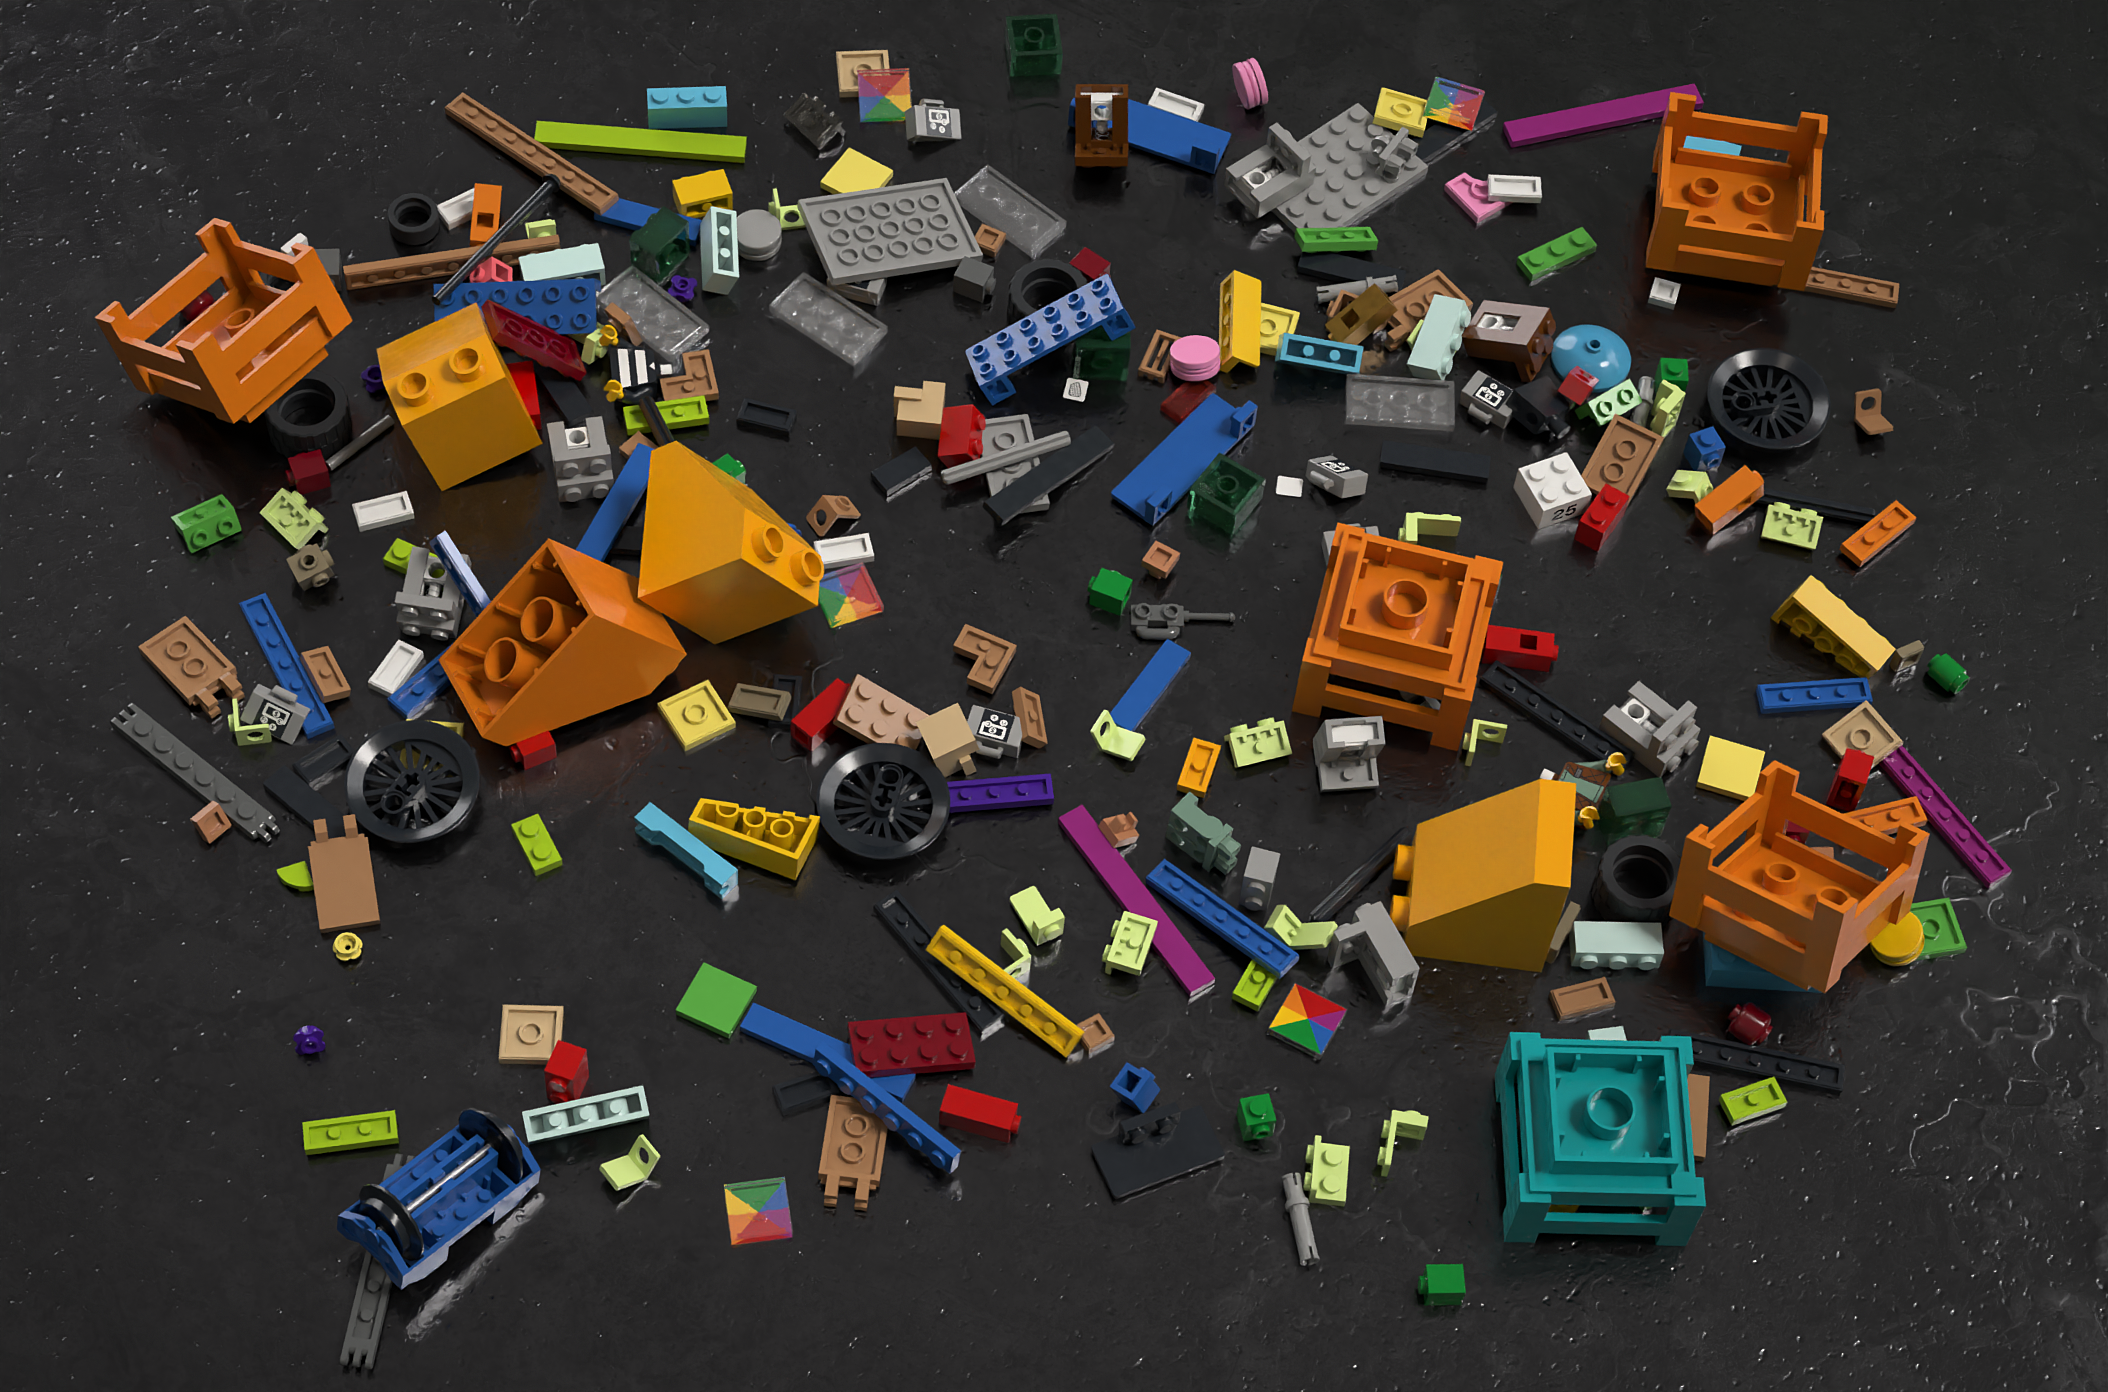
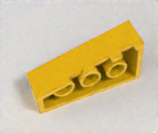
M1812 575L1783 602L1771 617L1778 624L1782 620L1792 627L1790 632L1800 637L1803 634L1813 640L1816 649L1822 653L1834 654L1836 662L1860 678L1867 677V680L1881 668L1895 651V648L1885 637L1879 635L1863 618L1856 615L1847 607L1844 601L1833 595L1821 581L1816 580Z
M700 798L689 818L688 832L712 850L796 880L818 838L820 816L810 815L809 818L795 816V812L783 811V814L765 812L766 808L754 806V809L739 808V804Z

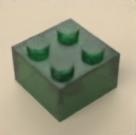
M1057 14L1006 16L1004 38L1010 76L1061 74L1063 51Z
M664 206L657 213L651 214L646 224L640 230H636L630 237L631 273L658 288L690 255L689 221Z
M1100 325L1074 339L1073 379L1127 381L1131 351L1130 331L1112 341L1103 326Z
M1219 452L1189 489L1187 508L1233 535L1262 499L1266 479Z
M1661 777L1606 787L1598 810L1600 817L1598 822L1607 845L1614 844L1616 840L1626 838L1629 835H1648V837L1656 838L1662 834L1672 805Z

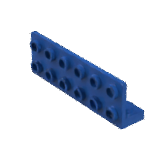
M1075 98L1072 99L1069 106L1068 125L1075 127ZM1128 99L1129 146L1212 174L1215 173L1230 141L1231 133ZM1103 105L1097 106L1101 109L1106 108V106ZM1092 120V128H1095L1097 120ZM1107 120L1108 128H1112V120Z
M1105 274L968 348L965 353L979 387L990 403L994 405L1016 393L1007 375L1100 325L1103 326L1112 341L1136 327L1122 305L1110 276Z
M591 278L461 283L439 306L434 304L435 321L474 303L478 304L483 314L481 306L488 299L552 329L558 334H591L597 330L596 292H601V281ZM434 284V295L444 284Z
M1212 393L1112 490L1111 497L1153 526L1255 425L1258 406L1249 400L1242 408H1234Z

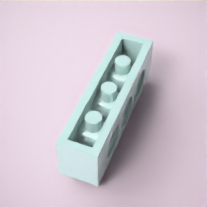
M642 1085L523 1111L522 1115L528 1144L530 1145L648 1119L649 1111Z

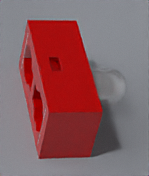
M1576 366L1569 372L1558 389L1569 403V411L1576 404L1581 405L1590 396L1599 382V379L1579 366Z

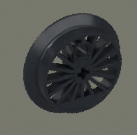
M1750 348L1736 352L1717 365L1708 382V404L1721 429L1735 443L1755 452L1781 453L1802 446L1820 434L1830 415V395L1822 377L1804 360L1785 351L1771 348ZM1759 376H1766L1764 388L1761 384ZM1745 377H1750L1752 385L1745 379ZM1772 378L1780 380L1775 389L1771 388ZM1787 385L1788 390L1780 394L1784 386ZM1759 422H1761L1760 436L1751 435ZM1750 424L1746 431L1741 429L1742 426ZM1767 426L1772 439H1766ZM1780 432L1785 436V438H1781Z
M407 720L396 722L377 730L358 746L346 769L344 790L352 814H355L357 821L369 832L393 842L418 843L446 834L467 816L478 795L480 771L471 747L455 731L431 721ZM406 748L408 769L404 767L395 752ZM412 750L420 754L416 768H414ZM390 756L401 774L381 761ZM427 760H429L430 763L425 767ZM376 768L391 779L374 776L371 773ZM448 775L454 776V777H450V778H444V777H446V776H448ZM367 784L384 787L382 789L366 791ZM462 786L461 793L445 790L447 788ZM381 799L379 803L370 808L366 801ZM439 799L454 801L457 803L454 806V808H452ZM419 803L431 819L432 825L422 827ZM429 804L445 813L446 816L439 820ZM394 805L401 806L399 810H389ZM414 811L416 829H406L409 817ZM383 812L384 818L382 820L376 817V815Z
M872 743L847 751L827 768L818 785L816 805L822 826L838 845L855 855L867 859L889 861L913 855L926 848L938 837L949 816L950 792L942 772L922 753L899 744ZM874 772V787L864 774ZM857 779L865 792L852 784L851 781ZM886 781H893V782H895V783H893V784H887V783H885V782H886ZM913 781L919 785L903 793ZM843 789L853 797L840 795V792ZM924 794L928 797V799L914 800ZM840 805L848 807V809L834 810V806ZM929 809H932V814H931V815H930V814L921 813V812H916V811H921V810H929ZM853 819L843 825H840L838 822L839 820ZM912 822L925 824L926 827L922 829ZM882 825L884 829L885 838L879 837ZM863 826L858 832H854V830ZM874 827L872 835H867ZM890 828L900 842L892 840ZM902 828L914 835L915 838L909 840Z

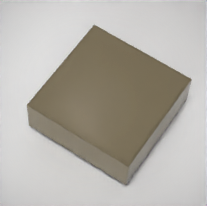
M1918 640L1897 649L1889 665L1894 672H1898L1917 664L1924 646Z

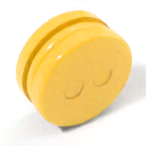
M1909 912L1897 925L1889 923L1870 942V947L1875 957L1882 963L1890 966H1903L1916 960L1923 951L1925 944L1921 922L1913 913Z

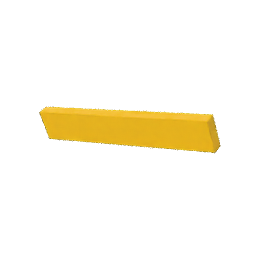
M945 925L938 929L925 949L1063 1056L1067 1057L1071 1054L1085 1033Z

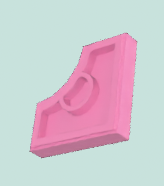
M1466 173L1452 179L1444 186V191L1476 223L1513 203L1488 201L1487 181L1474 179Z

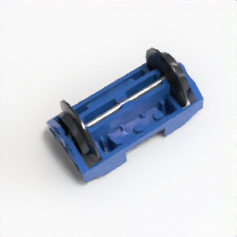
M475 1108L463 1110L458 1119L459 1125L381 1184L371 1183L364 1185L359 1193L360 1200L338 1215L337 1230L346 1239L360 1243L381 1263L390 1280L401 1290L408 1284L425 1278L447 1261L449 1246L486 1218L493 1225L512 1210L532 1187L538 1184L541 1169L529 1148L521 1142L513 1128L495 1114L483 1112ZM404 1260L411 1266L410 1268L407 1267Z

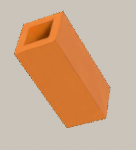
M475 183L470 247L483 246L498 230L502 186Z
M1746 465L1695 504V516L1714 535L1764 495L1763 478L1757 471H1751Z

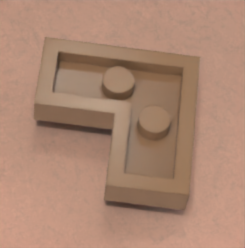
M709 349L682 353L685 375L660 379L663 401L703 395L705 396V401L719 399Z
M965 624L953 645V651L976 661L967 677V684L993 694L1016 652L1017 645Z

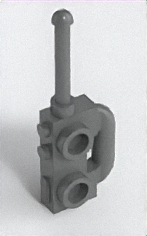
M1140 603L1138 605H1131L1130 608L1131 631H1136L1139 637L1149 640L1173 639L1179 632H1183L1184 622H1189V620H1229L1230 622L1235 620V614L1231 612L1230 614L1189 613V611H1183V606L1177 604L1149 605L1147 603ZM1148 626L1166 627L1167 629L1148 628Z

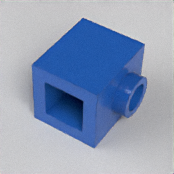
M1712 426L1689 434L1683 454L1694 471L1703 472L1720 466L1726 446Z
M1129 1063L1124 1065L1110 1085V1088L1121 1101L1142 1114L1145 1113L1161 1090L1154 1082L1156 1077L1150 1071L1143 1067L1137 1069Z

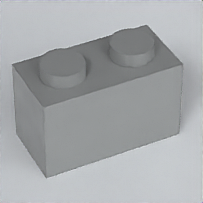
M1252 846L1243 878L1239 905H1243L1250 910H1263L1267 912L1280 853Z

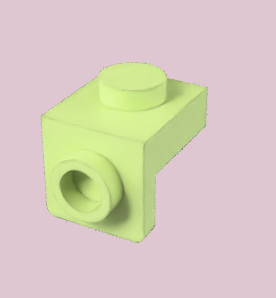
M1677 470L1666 490L1669 497L1694 499L1696 504L1713 491V486L1706 472Z

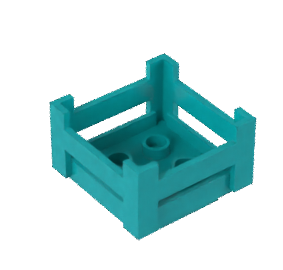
M1509 1033L1495 1072L1496 1102H1501L1507 1201L1503 1212L1504 1242L1535 1243L1539 1233L1653 1235L1655 1236L1656 1245H1687L1706 1207L1704 1178L1696 1177L1687 1081L1694 1065L1691 1036H1661L1659 1041L1543 1039L1540 1033ZM1514 1083H1518L1523 1173H1519ZM1551 1204L1669 1207L1666 1215L1548 1212Z

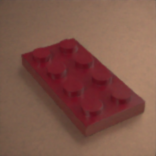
M487 299L481 306L492 340L497 345L509 347L522 357L528 356L544 367L549 366L556 369L565 377L571 376L581 381L586 375L575 340L558 334L556 331Z
M966 1012L848 1022L847 1031L853 1065L869 1078L975 1069L976 1060Z

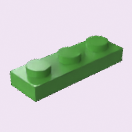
M1370 227L1296 228L1294 236L1302 252L1308 253L1351 250L1364 252L1366 250H1376L1378 245V239Z
M1581 227L1518 256L1516 263L1530 281H1533L1595 252L1597 244L1585 229Z

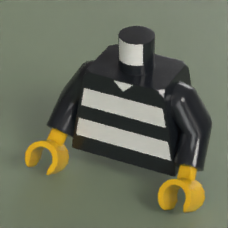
M605 325L600 330V333L603 335L599 338V343L602 346L611 344L612 347L609 348L612 380L604 387L605 391H609L606 395L607 400L614 402V406L623 404L634 406L639 405V400L646 396L655 398L657 396V382L660 379L672 377L671 364L655 365L654 352L652 350H646L631 344L617 336V331L613 326Z

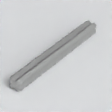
M1062 431L945 469L941 472L942 480L948 485L1071 444L1070 436L1067 431Z

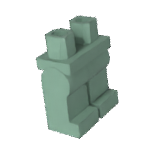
M1189 792L1171 810L1165 837L1196 861L1203 863L1202 867L1208 872L1215 866L1226 875L1236 865L1238 859L1235 856L1240 851L1241 845L1231 838L1233 828L1227 823L1223 826L1218 818L1208 816L1197 807L1198 798Z

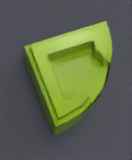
M305 861L276 870L283 884L303 892L314 890Z

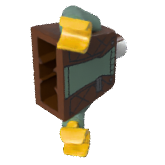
M1616 752L1611 754L1608 760L1583 763L1567 762L1560 775L1544 768L1539 779L1576 783L1574 825L1583 830L1591 829L1594 826L1592 820L1600 819L1596 809L1609 785L1612 776L1610 774L1611 771L1615 775H1622L1624 768L1621 764H1625L1627 761L1622 753Z

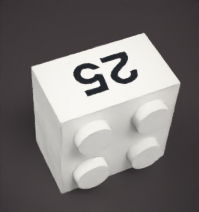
M1567 452L1519 468L1513 487L1538 529L1584 514L1588 509L1592 496L1591 491Z

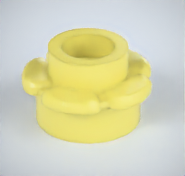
M342 933L333 944V952L342 961L354 960L361 954L362 941L353 933ZM346 946L351 947L349 950L345 949Z

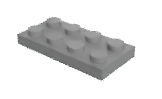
M1028 414L985 419L986 427L982 433L983 453L980 456L982 458L1034 441ZM1038 455L985 472L990 497L1040 464ZM1045 495L1021 513L1049 509L1048 495Z

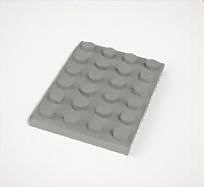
M1357 103L1298 141L1301 146L1308 150L1311 155V161L1316 167L1314 183L1271 211L1294 233L1296 228L1347 227L1427 174L1428 166L1416 155L1412 159H1408L1400 154L1399 157L1406 160V163L1399 176L1388 171L1383 176L1376 174V169L1380 166V162L1372 154L1374 150L1372 149L1371 142L1376 136L1385 137L1389 135L1392 139L1395 136L1385 127L1373 124L1374 117Z
M947 178L798 200L797 208L831 285L959 266L964 256L982 261L983 254Z

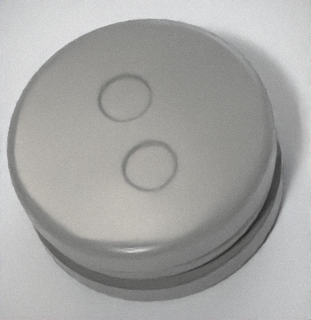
M749 210L736 218L738 254L752 261H762L773 257L779 251L782 243V228L776 216L764 210Z

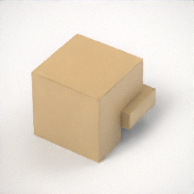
M923 381V390L895 386L894 417H897V436L940 440L942 414L945 405V383Z
M958 703L916 722L936 766L944 777L962 769L966 776L976 772L969 754L980 749Z

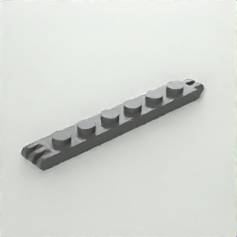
M130 703L127 706L132 716L124 710L118 714L124 723L115 717L110 721L114 729L206 803L209 804L212 801L219 803L229 821L251 839L255 840L259 837L267 843L271 836L265 831L266 829L273 835L280 831L278 826L273 823L276 819L270 812L135 704Z
M396 1153L394 1163L387 1164L383 1181L403 1167L401 1166L403 1154ZM408 1155L406 1164L414 1159L415 1156ZM367 1250L341 1353L340 1365L347 1366L350 1354H353V1367H360L362 1356H367L365 1368L372 1369L393 1282L381 1263Z

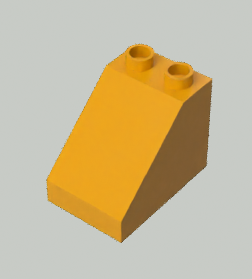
M477 303L469 305L377 349L383 384L401 425L441 491L543 444L499 347L492 340L485 317Z
M678 441L651 451L638 599L713 644H718L818 606L819 583L824 575V565L821 556L752 489Z
M1538 779L1417 824L1412 846L1397 845L1393 879L1407 881L1406 896L1393 895L1390 918L1397 930L1403 932V941L1412 956L1542 972L1570 890L1576 783Z

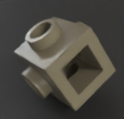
M317 543L301 547L297 554L286 559L304 591L313 586L320 587L326 584L330 577L334 576L331 566L335 563L327 549L322 551Z

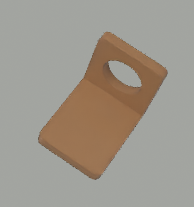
M1341 289L1336 301H1331L1327 308V323L1340 310L1347 307L1349 301H1354L1358 295Z
M1880 389L1855 393L1854 421L1868 435L1893 431V426L1881 415ZM1867 397H1873L1874 405L1868 410H1863L1861 408L1862 401Z
M822 495L806 516V520L819 536H824L837 518L858 519L861 514L846 496ZM820 510H824L827 516L826 522L822 526L817 522V514Z

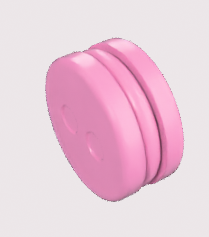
M1250 58L1242 63L1233 64L1234 83L1244 108L1249 110L1255 106L1267 104V86L1258 62L1254 58Z
M1199 335L1178 339L1170 348V367L1172 373L1186 381H1202L1213 377L1220 369L1219 345L1213 339Z

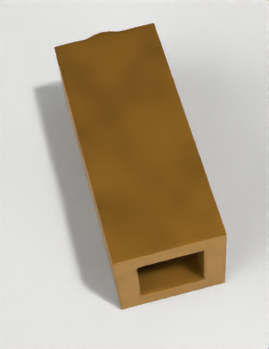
M1374 283L1325 324L1331 332L1328 337L1331 341L1358 345L1396 313L1398 309L1386 293Z

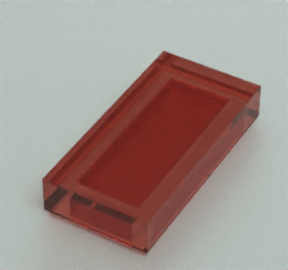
M1207 380L1185 381L1161 404L1160 410L1181 424L1212 393H1216V386Z

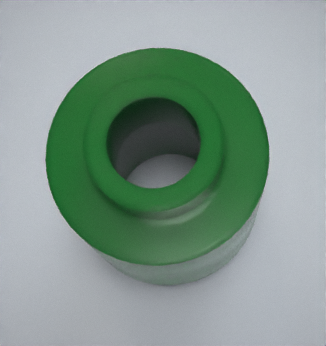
M1947 653L1942 656L1937 654L1927 665L1930 668L1927 674L1947 692L1952 691L1954 694H1957L1970 680V677L1966 675L1967 671Z

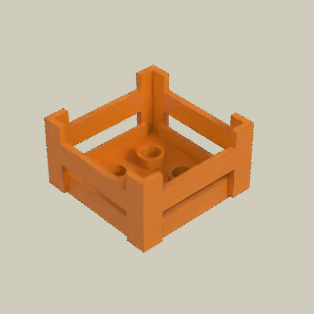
M1670 92L1653 156L1652 172L1658 173L1655 219L1647 246L1646 268L1773 286L1774 284L1778 285L1779 288L1804 291L1824 231V211L1820 210L1822 149L1827 136L1828 115L1801 111L1797 127L1695 112V95ZM1686 136L1786 150L1789 151L1786 163L1683 147ZM1804 195H1807L1806 222L1803 221Z
M214 218L195 234L204 250L200 257L129 316L125 313L120 302L114 301L99 313L95 319L137 390L150 395L159 393L215 413L218 419L233 424L238 420L251 423L329 355L324 346L353 320L313 247L296 242L291 246L296 256L293 257L240 241L230 222ZM258 271L295 282V284L287 291L267 286L262 281ZM220 278L227 292L162 347L144 342Z
M1337 523L1312 629L1302 659L1292 711L1319 718L1322 706L1367 717L1382 716L1384 721L1433 732L1430 745L1458 751L1477 680L1476 675L1503 562L1477 555L1473 559L1364 533L1365 529ZM1330 673L1442 701L1439 710L1328 684L1327 681Z
M1774 760L1760 772L1756 792L1709 833V827L1700 824L1686 836L1669 916L1705 932V940L1806 991L1813 987L1826 993L1839 980L1842 968L1889 923L1897 925L1910 912L1930 833L1904 821L1899 825L1896 839L1795 792L1800 772ZM1788 821L1888 868L1886 879L1880 882L1785 836ZM1747 830L1744 844L1718 867L1713 866V859Z

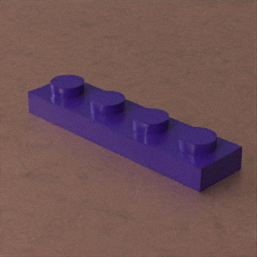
M1051 773L947 782L950 792L949 813L1054 804Z

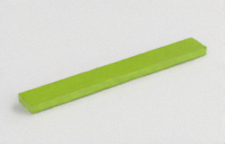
M537 121L534 137L536 141L545 147L554 149L738 163L745 162L747 137L547 121Z

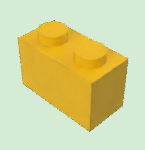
M724 169L708 171L703 174L682 177L672 181L673 199L681 215L692 218L703 217L711 206L733 210V193Z

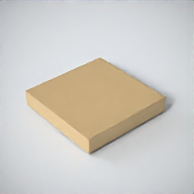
M888 50L836 52L840 98L859 97L858 74L890 73Z
M1867 700L1822 734V738L1840 759H1842L1846 748L1861 750L1868 755L1874 756L1871 769L1903 745V741Z
M503 1005L499 1063L547 1065L557 1041H562L564 1007Z

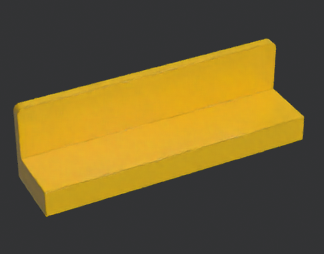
M1236 270L1220 283L1219 370L1226 373L1238 362L1255 368L1260 365L1261 281Z

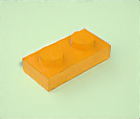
M1193 738L1176 790L1185 793L1191 792L1195 796L1204 798L1221 745Z

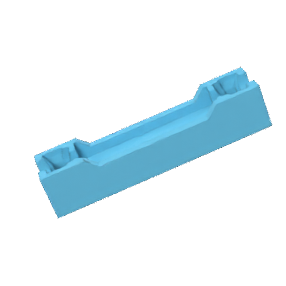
M651 802L634 817V821L638 824L635 827L637 834L652 845H662L702 876L705 886L721 899L738 884V869Z

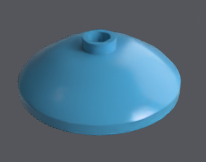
M1578 325L1563 331L1556 338L1551 352V363L1554 371L1563 381L1572 369L1579 366L1599 379L1592 392H1604L1618 386L1626 379L1631 366V355L1625 342L1611 330L1596 325Z

